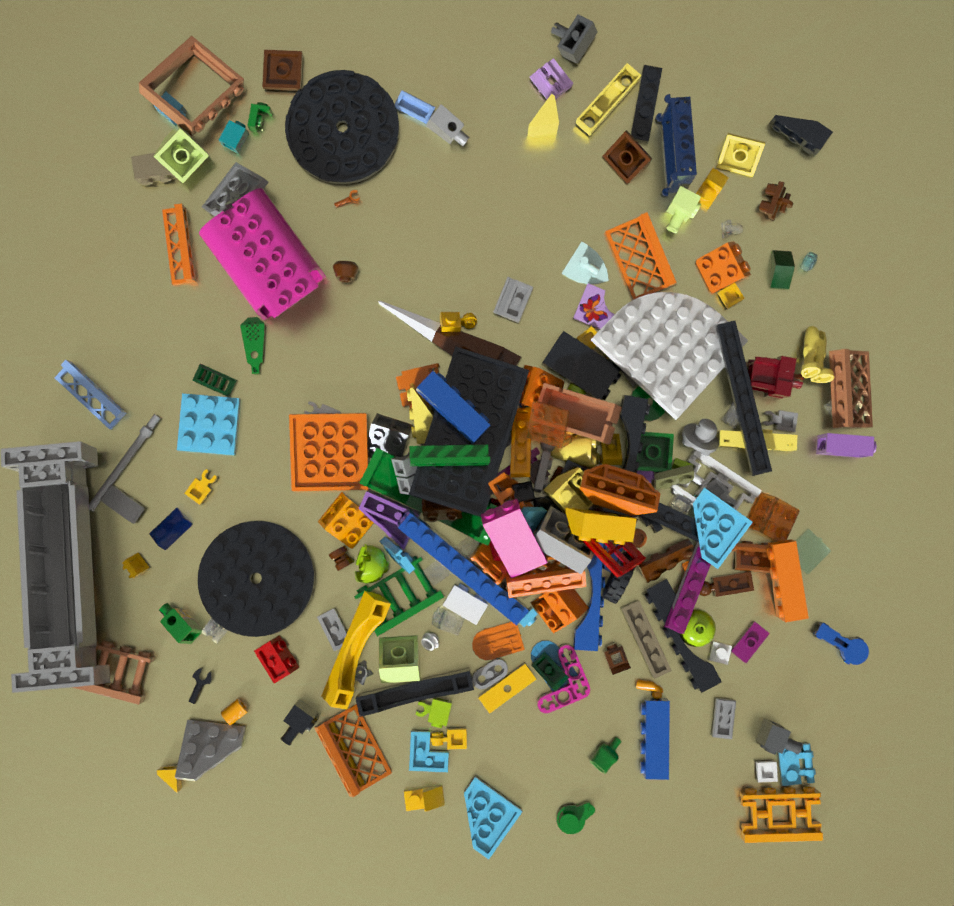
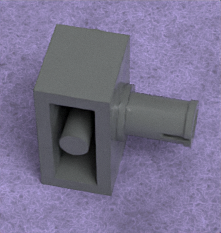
M577 14L569 28L556 22L554 26L557 28L552 27L551 30L553 35L562 38L557 46L561 55L576 64L579 63L598 33L594 22Z
M764 718L756 738L761 744L760 747L774 755L776 752L783 754L784 749L799 754L802 749L801 742L789 738L791 731L780 724Z

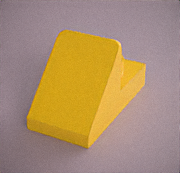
M712 168L696 193L701 196L699 203L707 210L729 178L715 168Z
M613 434L610 445L600 442V462L602 464L622 465L619 434Z
M177 766L160 767L157 770V775L178 793L182 786L181 779L175 778Z
M442 785L404 790L406 811L424 809L427 812L445 805Z

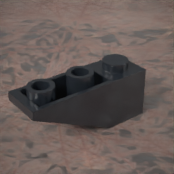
M775 115L769 123L776 132H782L788 136L787 138L792 143H798L805 152L815 156L833 133V131L820 122Z

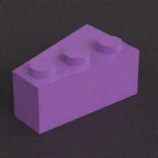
M370 489L367 490L359 510L405 550L410 538L398 529L397 522L409 509L419 518L421 512Z

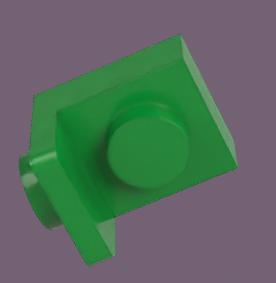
M257 102V104L251 103L247 124L250 131L258 132V127L262 126L263 115L261 114L272 116V110L268 104Z

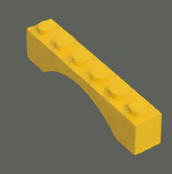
M368 591L363 593L321 695L331 707L348 709L354 694L356 669L362 649L371 633L384 622L391 605L380 594Z

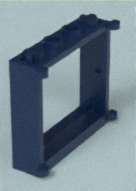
M667 94L664 101L668 105L663 115L662 113L656 115V120L661 122L666 177V188L662 190L663 196H668V193H676L680 186L688 189L697 175L690 96L671 98L670 94Z

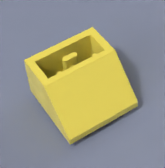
M579 467L557 476L543 490L565 515L566 507L588 510L593 505L589 498L580 490L583 471Z

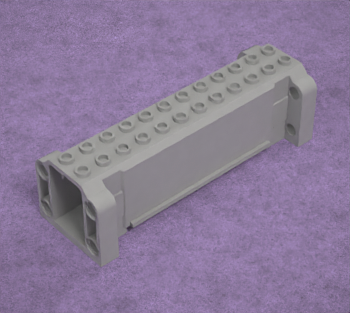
M81 441L1 449V467L19 472L20 490L16 491L24 648H28L29 672L11 674L12 693L110 683L109 665H97L96 663L97 638L89 496L86 484V468L98 466L97 448Z

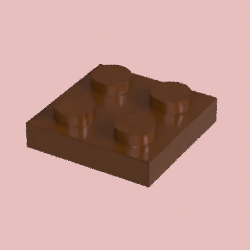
M264 50L263 89L301 90L303 52Z

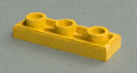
M524 663L478 698L490 714L537 679ZM510 685L511 689L509 691H505L504 686Z

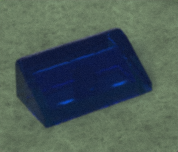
M175 508L149 535L157 546L167 550L193 524L179 508Z

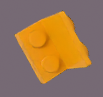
M343 492L339 494L318 520V523L327 532L351 549L355 547L374 523Z

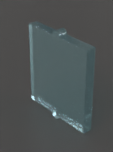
M807 529L796 540L800 567L808 575L831 550L822 542V538H818L810 529Z

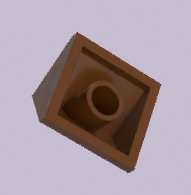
M627 130L602 156L627 184L645 170L652 160L651 156Z

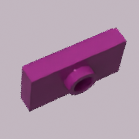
M753 621L732 647L731 652L744 663H747L770 633Z

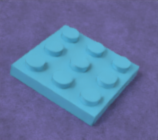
M182 393L177 451L235 455L240 398Z

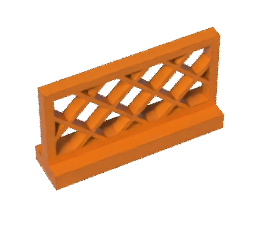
M648 212L605 231L633 300L677 285ZM639 222L641 227L639 236L628 232L631 225ZM617 231L624 233L621 244L613 241L612 233ZM627 235L637 238L634 248L623 245ZM639 240L648 243L646 254L635 250ZM622 247L632 251L628 261L621 259L619 256ZM634 252L644 256L641 266L630 262ZM647 257L655 260L656 265L653 271L643 267ZM629 265L639 268L636 278L627 276L626 271ZM641 270L652 273L648 284L637 280ZM653 276L662 277L664 285L659 287L650 285ZM636 282L646 286L644 293L638 296L635 295L633 290Z
M545 554L547 561L552 559L555 560L554 558ZM555 560L553 563L547 562L542 565L547 567L544 571L538 569L541 567L539 566L514 578H511L509 573H507L505 579L508 597L513 598L586 587L585 570L582 574H579L568 566L564 568L559 567L558 565L561 562Z
M357 704L314 727L350 797H355L364 789L392 774L363 716H359ZM354 710L357 715L356 724L345 722L348 713ZM334 721L342 723L339 734L331 732L328 725ZM345 724L354 727L352 738L342 735ZM357 728L365 730L366 737L364 742L354 739ZM340 738L351 740L348 751L340 749ZM354 741L363 744L361 755L351 753ZM366 745L374 748L375 754L373 759L364 757ZM350 755L359 757L356 769L349 767L347 763ZM362 759L372 761L370 772L359 770ZM375 762L382 764L386 772L381 775L372 774ZM359 772L368 775L367 782L362 786H359L357 782Z

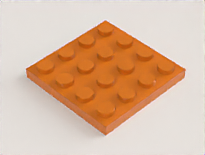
M367 413L289 414L292 491L369 490V487L360 484V480L368 466Z

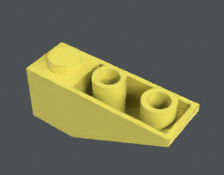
M410 383V389L407 390L408 401H412V408H409L410 420H414L415 425L411 427L412 437L416 438L417 444H421L426 441L434 412L426 400L416 391L414 383Z

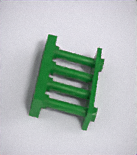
M417 556L412 557L413 561L411 564L427 592L425 594L427 598L420 601L414 595L402 574L405 571L403 568L369 588L365 585L356 590L358 594L354 597L358 599L363 596L364 591L370 592L379 587L385 599L391 603L390 607L394 612L392 614L394 617L388 621L385 618L384 622L377 626L374 630L377 637L445 597L442 590L437 591L433 589L421 569L419 562L424 560L422 556L420 558H417ZM394 577L410 602V608L405 611L402 608L400 609L385 583Z

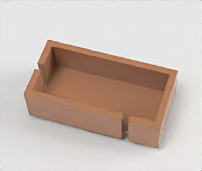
M544 383L532 420L610 445L615 431L612 425L613 423L617 424L622 407Z

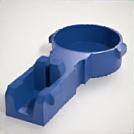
M819 623L818 630L814 631L813 634L820 640L823 639L829 644L835 645L840 650L845 663L859 665L866 661L869 655V648L862 638L842 637L840 633L830 628L826 623Z

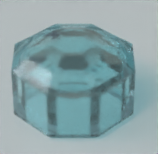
M808 252L801 264V269L807 272L812 270L817 263V254Z

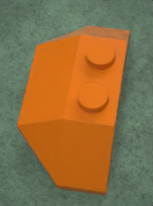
M602 464L592 469L584 470L580 490L595 505L631 516L658 511L661 493L655 490L652 484L641 474Z

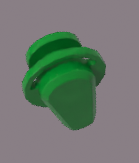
M585 802L577 806L567 805L561 808L557 814V824L560 830L566 834L579 833L583 829L585 821L595 813L594 805L591 802ZM561 812H563L559 822V815Z

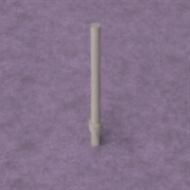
M154 414L147 425H143L139 431V436L89 503V510L94 511L145 439L151 436L153 428L161 419L159 416Z

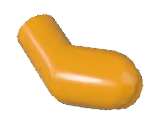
M637 680V689L653 691V698H662L664 691L661 686L652 681Z

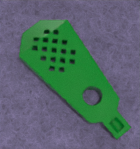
M248 317L240 325L247 363L251 365L252 374H259V365L263 362L265 323L258 317ZM256 351L258 357L254 359L252 358V353Z

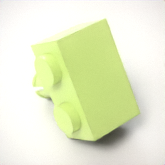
M680 186L666 211L673 215L667 226L669 231L678 233L683 221L687 222L689 218L693 219L701 206V203H699L701 196Z

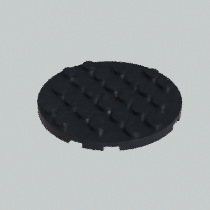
M334 70L322 73L310 79L301 90L297 91L290 102L291 105L285 120L288 146L299 165L309 174L322 181L333 184H351L363 181L380 171L395 151L399 138V119L395 104L388 92L377 81L367 75L364 76L350 70ZM340 123L348 125L344 132L337 130V126Z
M266 521L243 522L223 531L206 549L198 570L199 595L208 614L226 630L248 637L272 635L292 625L307 608L315 583L313 562L302 541L288 529ZM255 573H259L262 577L261 582L258 584H253L251 581V577Z

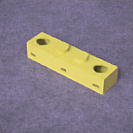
M627 63L577 118L576 124L590 136L640 81L642 75ZM623 76H630L632 79L631 85L624 86L621 83V78ZM587 117L594 119L595 124L591 128L584 123V119Z
M762 429L767 450H797L798 435L772 433L773 430ZM717 431L718 447L745 448L741 431Z

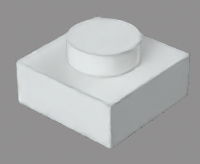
M712 641L708 660L728 665L732 646Z
M756 761L757 782H778L776 761Z

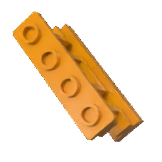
M806 786L803 787V790H796L794 787H784V790H776V788L768 787L764 788V791L746 788L745 791H740V803L742 806H750L751 823H741V839L745 843L823 841L821 823L819 821H812L811 805L821 804L819 798L821 793L815 787ZM787 798H804V809H796L795 800ZM748 799H765L766 810H757L756 801ZM789 805V822H773L772 806ZM796 817H805V826L807 828L796 829ZM758 818H766L767 830H757Z

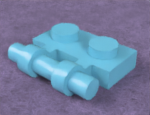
M804 743L803 751L799 754L784 749L783 754L777 752L782 786L802 784L801 776H806L807 783H815L814 775H816V771L813 768L812 762L814 754L811 751L810 743ZM804 758L805 768L800 769L799 759Z

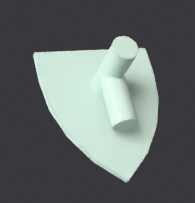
M581 242L562 274L569 279L583 284H600L609 281L607 268L602 258L594 249Z

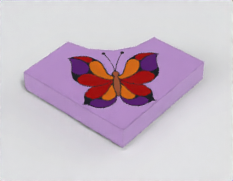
M588 283L573 319L600 330L615 315L605 305V290Z

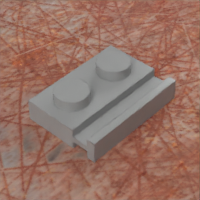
M507 277L493 313L519 323L533 287Z

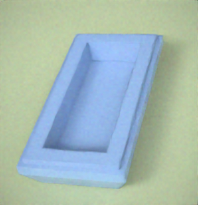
M403 90L395 102L396 109L425 124L428 123L435 110L434 106Z

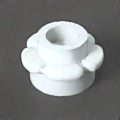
M425 633L421 644L425 649L432 651L434 648L439 647V639L434 633Z

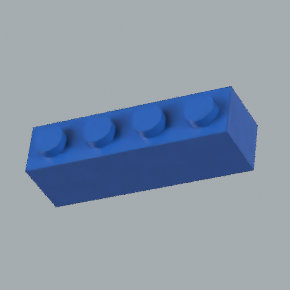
M432 371L416 388V391L468 441L474 444L490 427L488 423L490 420L483 413L478 414L474 410L475 406L468 399L465 401L460 397V391L454 386L450 387L446 383V378L438 372L436 374Z
M644 698V703H641L640 707L641 715H644V723L640 724V732L644 734V742H640V753L643 754V762H640V773L643 774L645 779L669 780L670 701L667 698Z

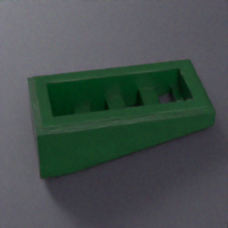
M201 363L192 380L227 397L231 396L237 383L236 379ZM206 370V371H207L206 376H205L204 380L201 381V378H202V376H203V373H204V371ZM212 373L215 374L211 384H208ZM219 377H222L218 388H216L215 385ZM226 380H229V384L226 390L223 391L222 389Z

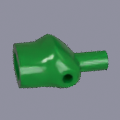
M615 737L610 745L601 744L590 760V763L600 772L606 774L610 767L619 759L615 750L622 741Z

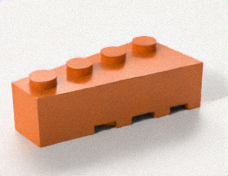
M789 539L768 543L767 556L771 563L770 575L773 582L776 617L784 622L809 619L797 542Z

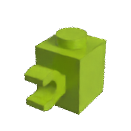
M435 697L433 698L432 705L424 701H418V705L423 706L424 711H416L415 715L423 717L430 713L428 722L431 723V726L437 728L447 726L452 705L451 700Z

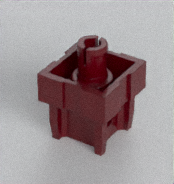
M779 356L777 358L755 357V360L748 359V374L752 390L764 392V397L773 399L791 397L792 387L800 389L803 385V382H800V380H804L802 374L794 373L797 358Z

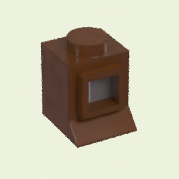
M612 643L606 646V650H603L612 675L631 668L621 644Z

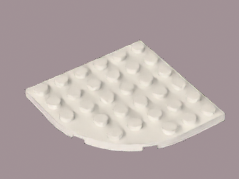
M657 292L638 297L623 306L596 333L591 341L676 420L725 367L715 325L728 321L714 308L694 297L673 292ZM738 331L743 347L748 342V339Z

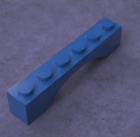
M599 542V544L606 550L607 546L604 543ZM594 554L587 566L591 578L589 609L586 611L581 622L574 628V650L598 651V646H602V635H599V627L603 626V616L600 615V608L604 607L601 588L604 589L605 577H602V569L605 568V565Z

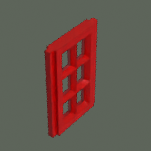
M591 538V541H582L617 578L646 559L631 542L625 541V545L619 544L615 546L608 540V543H604L610 549L607 552L596 541V538ZM623 548L633 559L629 561L619 549ZM614 553L624 565L620 566L610 555Z

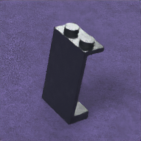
M565 331L561 333L541 364L547 369L551 368L600 400L607 398L611 392L608 388L612 383L616 384L621 377L619 373L620 367Z

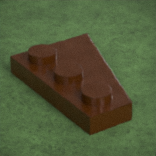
M687 538L668 547L666 553L658 554L657 552L651 555V560L643 561L638 565L647 583L655 581L665 571L672 570L682 560L689 559L693 554L694 546Z

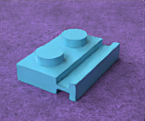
M386 537L379 541L390 557L406 572L410 574L415 570L411 564L413 560L408 553H404L398 545L396 546Z

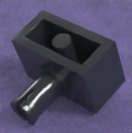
M299 699L283 720L289 727L280 739L290 746L299 733L303 734L305 731L309 732L318 720L316 718L318 712Z

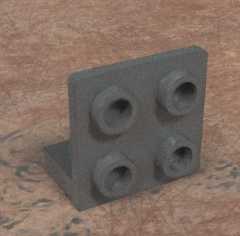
M377 413L371 423L368 435V457L372 458L376 448L394 457H402L413 425Z

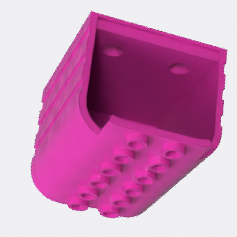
M258 188L237 200L226 212L222 211L209 220L201 228L199 235L256 314L266 321L271 316L276 318L318 288L317 283L326 276L264 189Z

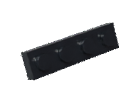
M643 66L631 128V135L637 142H649L663 69L660 67Z

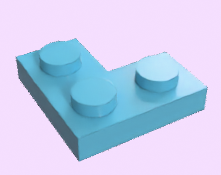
M411 730L409 771L448 772L449 751H430V731Z

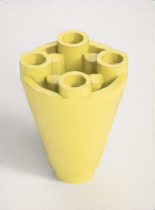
M577 434L554 439L556 446L550 452L552 458L565 462L570 460L588 469H592L600 463V453H597V445H600L599 441Z

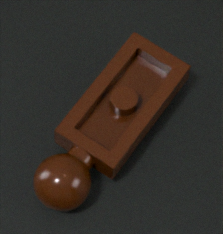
M751 571L712 577V584L704 581L700 595L708 596L714 591L715 597L754 591Z

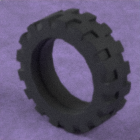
M626 551L622 552L629 561L633 559ZM618 558L617 563L623 566L624 563ZM635 568L618 578L611 572L604 587L602 598L617 604L622 594H624Z

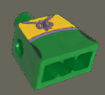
M165 603L159 609L164 616L160 621L161 624L180 644H192L204 631L181 608H172L168 603Z

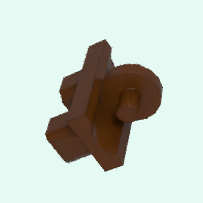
M779 181L778 184L768 183L765 194L773 197L772 201L762 200L760 203L759 211L768 215L771 220H775L778 210L785 213L786 208L793 207L794 203L789 200L791 194H785V182Z

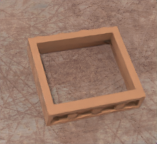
M190 36L139 82L140 94L191 136L197 132L200 133L209 120H214L218 112L222 108H227L231 100L235 96H240L244 90V78L193 36ZM192 55H195L231 86L191 122L154 90Z

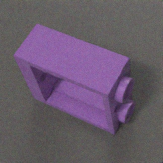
M834 433L817 435L816 454L863 458L873 456V453L876 452L877 444L873 436Z

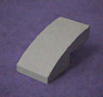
M114 485L110 486L101 499L104 504L133 524H135L145 509L136 500L127 496Z

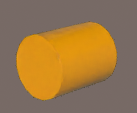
M239 698L221 711L222 717L229 725L234 724L248 713L246 705Z

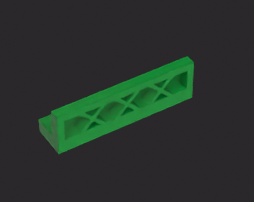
M488 445L409 446L410 466L489 465L490 463Z

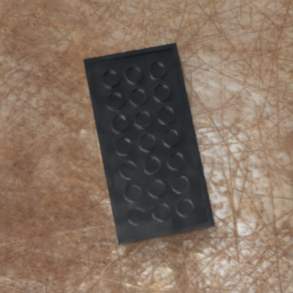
M455 346L446 375V383L450 387H456L461 393L459 396L465 401L468 399L475 406L474 410L478 414L483 413L490 420L488 422L490 427L472 444L435 409L424 446L488 445L490 463L489 465L417 466L409 495L478 517L485 513L492 494V489L488 483L497 477L529 373L528 369Z

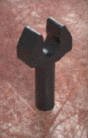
M203 667L196 670L192 676L196 680V685L189 702L196 704L203 686L211 684L213 680L212 671L207 674L206 679L201 678Z

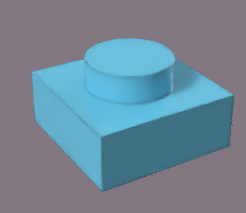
M532 607L528 609L529 612L519 622L523 627L526 625L531 626L537 620L536 616L538 613Z

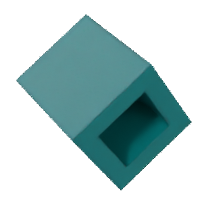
M229 120L219 138L221 145L239 154L249 135L246 126L239 121L234 123Z

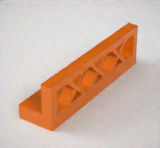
M182 203L174 204L175 208L162 209L171 281L172 285L196 282L186 207ZM175 213V225L169 222L168 214ZM175 230L178 231L179 241L177 244L171 241V235ZM178 248L181 253L179 263L173 258V254ZM181 267L183 268L184 279L176 280L175 273Z

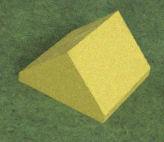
M553 94L550 95L530 122L527 135L530 138L557 134L559 119L556 100Z
M727 133L722 142L716 168L753 177L765 142Z

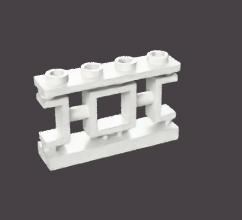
M695 449L686 461L693 464V481L700 485L695 493L696 496L707 486L711 478L715 479L716 477L730 492L734 486L729 484L728 481L749 494L747 496L741 493L738 499L735 500L736 505H733L732 502H727L735 510L739 508L743 500L753 504L755 498L762 491L712 457L705 456ZM695 460H698L718 474L709 472L706 478L703 479L696 474L701 465ZM690 482L670 487L673 489L672 493L679 498H687L689 500L688 504L693 507V501L696 498L679 487L681 485L687 488Z

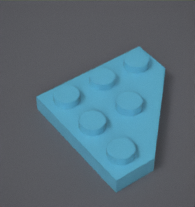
M704 487L693 501L700 552L704 560L719 569L750 527L752 521Z
M475 776L464 791L473 849L487 859H490L523 811Z

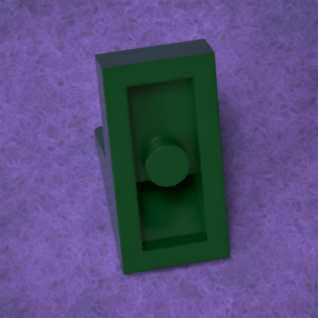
M546 652L531 665L554 691H557L569 679L565 671Z

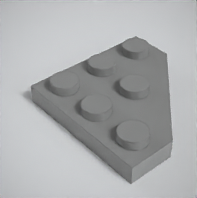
M235 162L203 204L202 208L216 216L222 211L226 212L233 206V203L247 193L258 188L265 190L269 182Z
M187 720L175 778L197 781L208 770L223 762L234 751H238L242 748L245 726Z

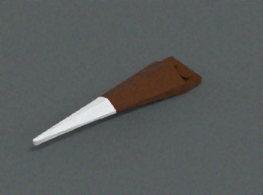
M378 301L380 305L451 356H453L456 346L518 366L522 359L521 356L505 347L463 331L441 332V324L439 322L383 301Z

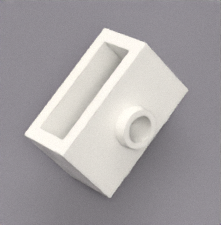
M459 584V586L454 585L443 606L477 625L488 603L478 593L475 596L469 593L470 589L462 584Z

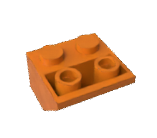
M575 589L542 593L531 602L553 634L577 620L589 609Z

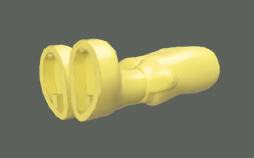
M814 326L808 327L805 332L804 362L801 367V374L804 378H810L812 382L827 383L834 379V372L831 369L824 368L823 364L826 357V333L819 331Z

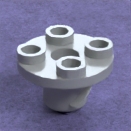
M706 418L701 419L698 424H687L682 431V442L685 446L692 447L700 451L701 454L709 456L719 446V440L716 436L717 426L712 420Z

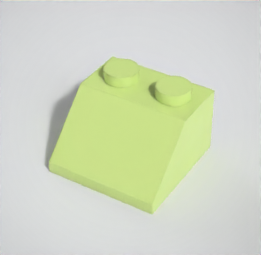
M178 125L164 138L154 154V157L182 183L209 156Z
M417 636L379 638V673L381 683L420 681Z

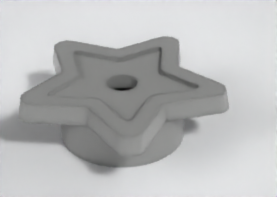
M366 660L357 665L355 680L364 685L366 677L373 675V672L367 669Z

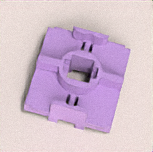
M554 58L530 76L532 82L539 89L538 91L546 99L551 94L557 99L573 85V82ZM550 77L556 81L553 85L548 81Z

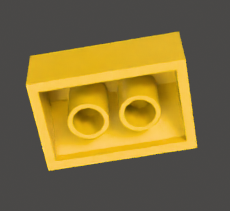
M566 507L565 512L571 534L579 536V540L591 541V538H596V541L601 543H608V540H613V543L625 545V541L633 542L636 518L610 512Z

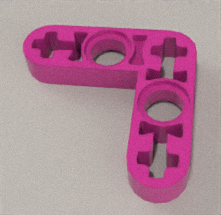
M569 644L561 645L557 653L563 669L569 677L568 681L570 684L538 698L537 707L542 713L553 712L586 698L590 694V685L574 648ZM565 648L568 651H572L569 654L571 660L576 659V662H570L566 666L564 663H567L568 660L565 656L561 655L564 653L563 649ZM571 666L579 668L577 676L569 675L568 671ZM582 676L583 679L580 682L582 686L587 687L584 689L585 693L583 694L580 691L576 692L579 689L577 682L572 683L573 680H578ZM562 691H566L569 694V698L565 702L558 699V695ZM555 695V700L557 701L558 705L555 706V703L552 702L549 704L548 709H546L544 706L541 707V705L543 704L542 700L546 699L547 702L553 700L551 696Z

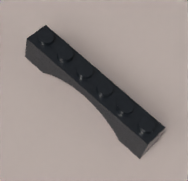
M622 395L620 418L625 427L628 444L627 455L622 469L637 473L639 462L636 461L637 454H641L643 443L640 442L641 434L644 435L646 431L644 418L645 415L648 416L650 404H647L648 399ZM605 507L600 508L601 511L626 515L625 513H621Z
M663 578L644 588L646 591L644 594L648 604H653L655 608L653 614L657 621H662L663 625L666 623L676 597L667 578ZM665 626L662 628L666 638H671L673 642L671 647L675 655H680L682 659L680 664L684 672H689L692 678L689 681L694 690L698 689V691L703 693L722 682L714 666L697 657L685 645L678 632Z
M470 668L421 679L420 681L358 694L355 699L359 716L362 717L416 701L474 690Z

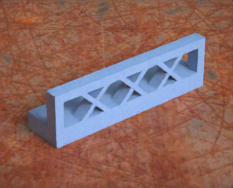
M65 360L61 364L63 369L55 376V379L111 430L126 415V412L74 363ZM68 372L73 376L74 383H66L62 377ZM77 385H82L87 389V396H80L78 394ZM91 398H96L101 403V409H94L91 406ZM105 411H110L116 417L111 423L105 419Z

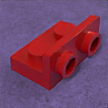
M280 635L254 650L274 684L299 668L296 659L292 656Z

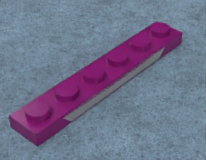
M699 542L696 543L664 625L680 634L685 633L711 566L710 563L701 557Z

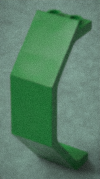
M376 448L360 480V484L422 513V499L400 493L396 479L397 476L395 475L391 460L395 457ZM488 503L487 510L494 509L497 506ZM462 512V519L454 521L438 520L487 546L491 541L482 524L481 517Z

